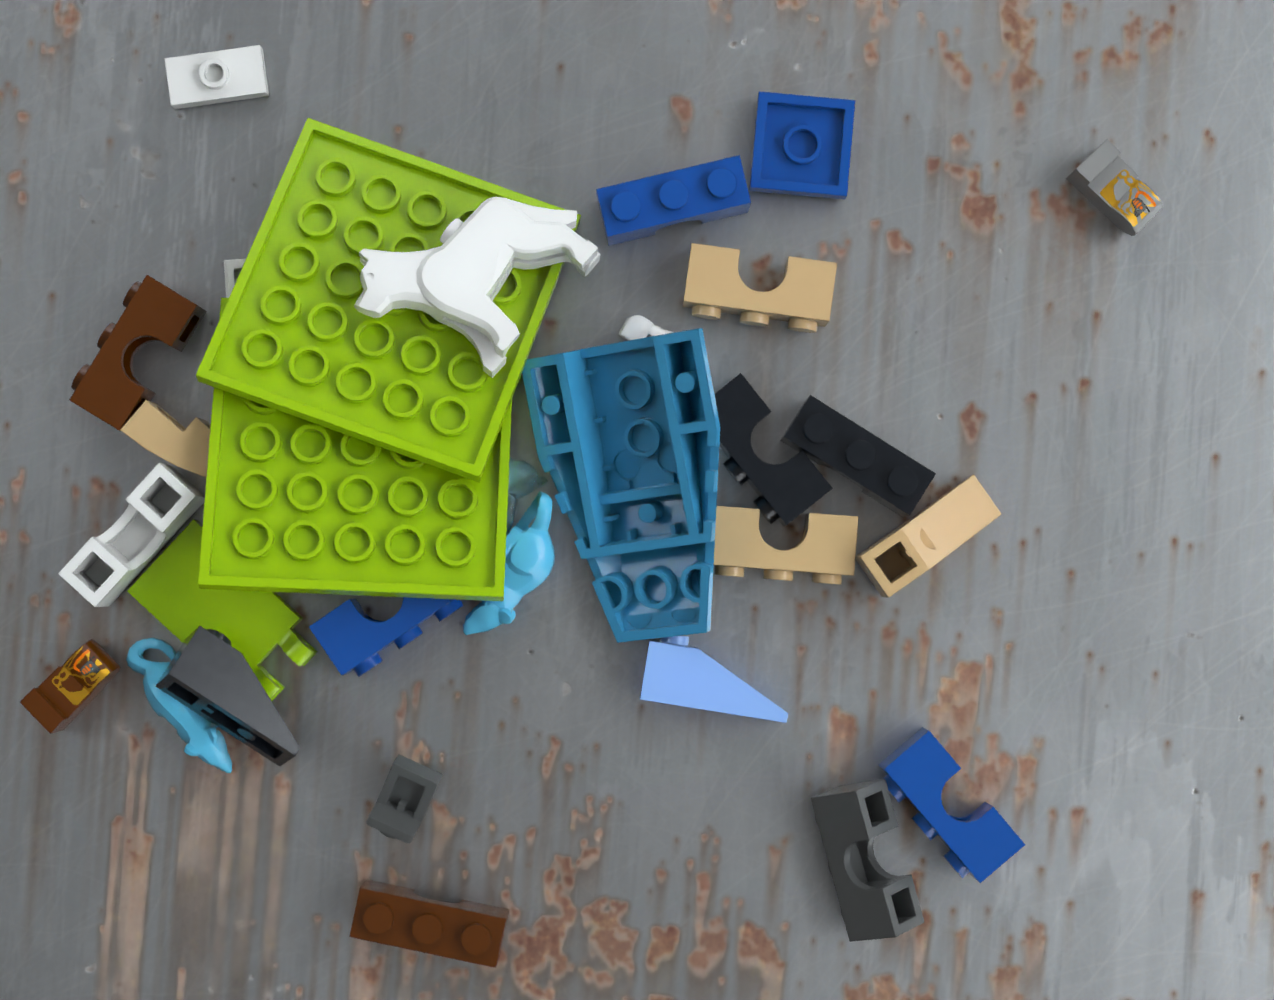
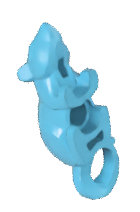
M539 491L522 518L506 536L504 600L482 601L475 606L465 617L463 624L465 635L487 632L501 624H510L516 616L513 608L519 604L524 595L536 589L550 575L554 566L555 552L548 532L552 513V499L546 493ZM535 518L533 524L529 528L528 525Z
M146 638L135 642L128 650L126 661L133 671L144 675V692L152 709L158 716L165 718L177 730L179 737L187 743L184 749L186 754L197 756L205 763L215 766L223 772L231 773L232 760L227 751L225 738L217 730L218 726L156 687L170 662L146 660L143 658L144 651L150 648L159 649L172 661L176 655L173 647L157 638Z

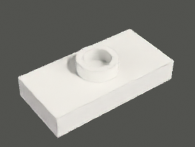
M261 45L164 58L170 104L174 109L269 96L264 53Z

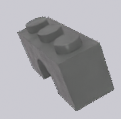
M879 779L841 785L812 797L811 802L815 813V820L819 827L849 941L895 938L924 923L912 874L901 876L889 874L879 865L874 855L873 843L875 837L898 827L886 780Z

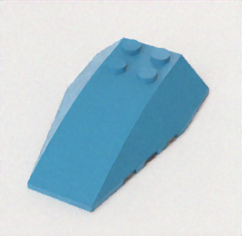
M698 328L527 359L522 375L537 455L544 472L550 473L558 491V494L554 496L562 514L567 513L578 540L574 541L580 557L581 559H587L595 578L592 585L617 643L709 632L711 629L720 422L703 329Z

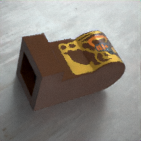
M91 639L77 649L61 667L59 666L37 688H33L20 703L50 734L63 731L117 675L121 667L94 639Z

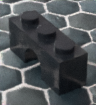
M741 373L714 394L720 422V448L729 458L723 465L740 486L748 482L759 495L753 503L760 509L761 514L770 524L778 519L782 526L788 525L833 489L803 450L782 464H769L756 456L751 446L752 431L772 411Z
M812 395L804 401L780 440L798 452L803 450L807 457L818 465H824L851 480L862 489L864 494L901 517L911 515L936 475L930 469Z

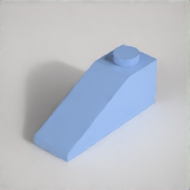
M689 636L659 638V641L649 640L640 700L787 723L788 713L699 648L688 646Z

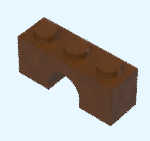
M146 275L142 283L137 281L129 289L123 301V306L126 309L116 324L112 322L105 328L97 343L100 351L91 365L85 364L78 371L71 385V388L75 390L69 399L71 402L121 431L120 429L145 400L151 402L156 394L142 385L134 375L133 359L136 352L143 345L153 341L164 342L182 352L207 312L149 275Z
M368 879L360 887L349 937L496 968L500 958L510 909L462 900L459 903L436 901L414 894L415 889Z

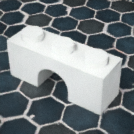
M158 463L125 499L129 502V505L121 517L98 537H91L58 573L94 607H109L204 503L205 495L173 466Z

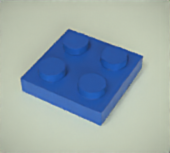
M759 91L749 191L845 200L848 191L855 100Z

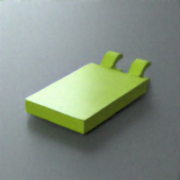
M193 519L127 592L182 643L199 626L224 634L231 641V646L243 654L267 695L273 701L285 687L260 664L278 645L299 667L305 666L318 651L294 630V627L303 617L276 592L199 588L198 575L203 525L198 520Z

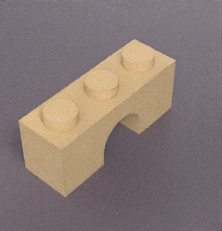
M691 243L683 307L691 308L692 316L719 320L721 313L740 315V323L754 326H768L769 319L788 322L789 330L805 333H816L817 326L825 327L830 321L837 263L789 256L785 263L782 283L773 290L759 292L747 287L739 276L738 262L740 249Z
M717 506L714 548L715 575L744 577V568L764 569L763 579L793 581V571L813 573V583L841 585L842 575L854 576L858 516L807 513L805 514L804 533L799 543L791 549L778 550L769 546L760 534V509Z

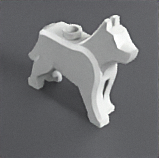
M492 197L482 202L464 222L459 218L452 221L441 235L440 242L443 245L440 247L413 252L362 249L359 252V256L361 257L360 262L364 265L360 274L363 292L354 304V308L358 312L373 318H380L392 309L400 308L419 310L429 314L438 322L462 333L479 353L483 371L493 378L506 364L507 357L505 355L520 336L516 324L493 302L512 269H536L561 262H569L585 277L599 262L601 254L598 252L597 246L572 230L576 227V210H554L527 205L507 198Z

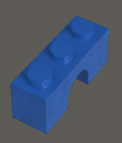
M740 155L596 189L597 202L608 246L653 236L657 230L681 222L701 220V224L745 214L748 213L751 205Z
M403 597L401 608L397 614L386 621H380L370 617L363 610L357 599L354 598L348 599L310 625L309 628L342 676L354 670L357 676L360 677L383 661L378 654L392 643H395L398 649L403 648L423 634L419 627L420 624L433 615L440 622L464 605L461 600Z
M922 727L878 764L887 774L882 779L886 780L889 793L898 803L905 798L908 799L918 811L912 817V820L930 841L938 835L950 850L943 857L962 879L970 873L973 878L981 883L1025 846L1024 842L998 811L987 802H984L975 811L966 816L956 817L947 814L942 805V790L945 783L961 768L929 730Z

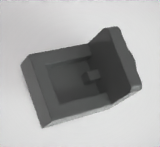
M398 754L379 798L368 816L366 824L379 830L386 837L411 843L427 813L443 774Z

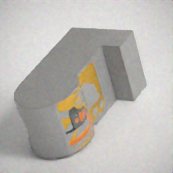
M1106 139L1066 179L1120 230L1135 236L1162 210L1163 204L1158 195L1147 184L1137 178L1138 175L1118 156L1121 152Z

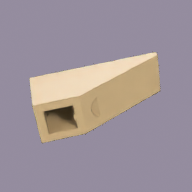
M973 474L855 557V560L881 597L889 598L1001 515V512Z

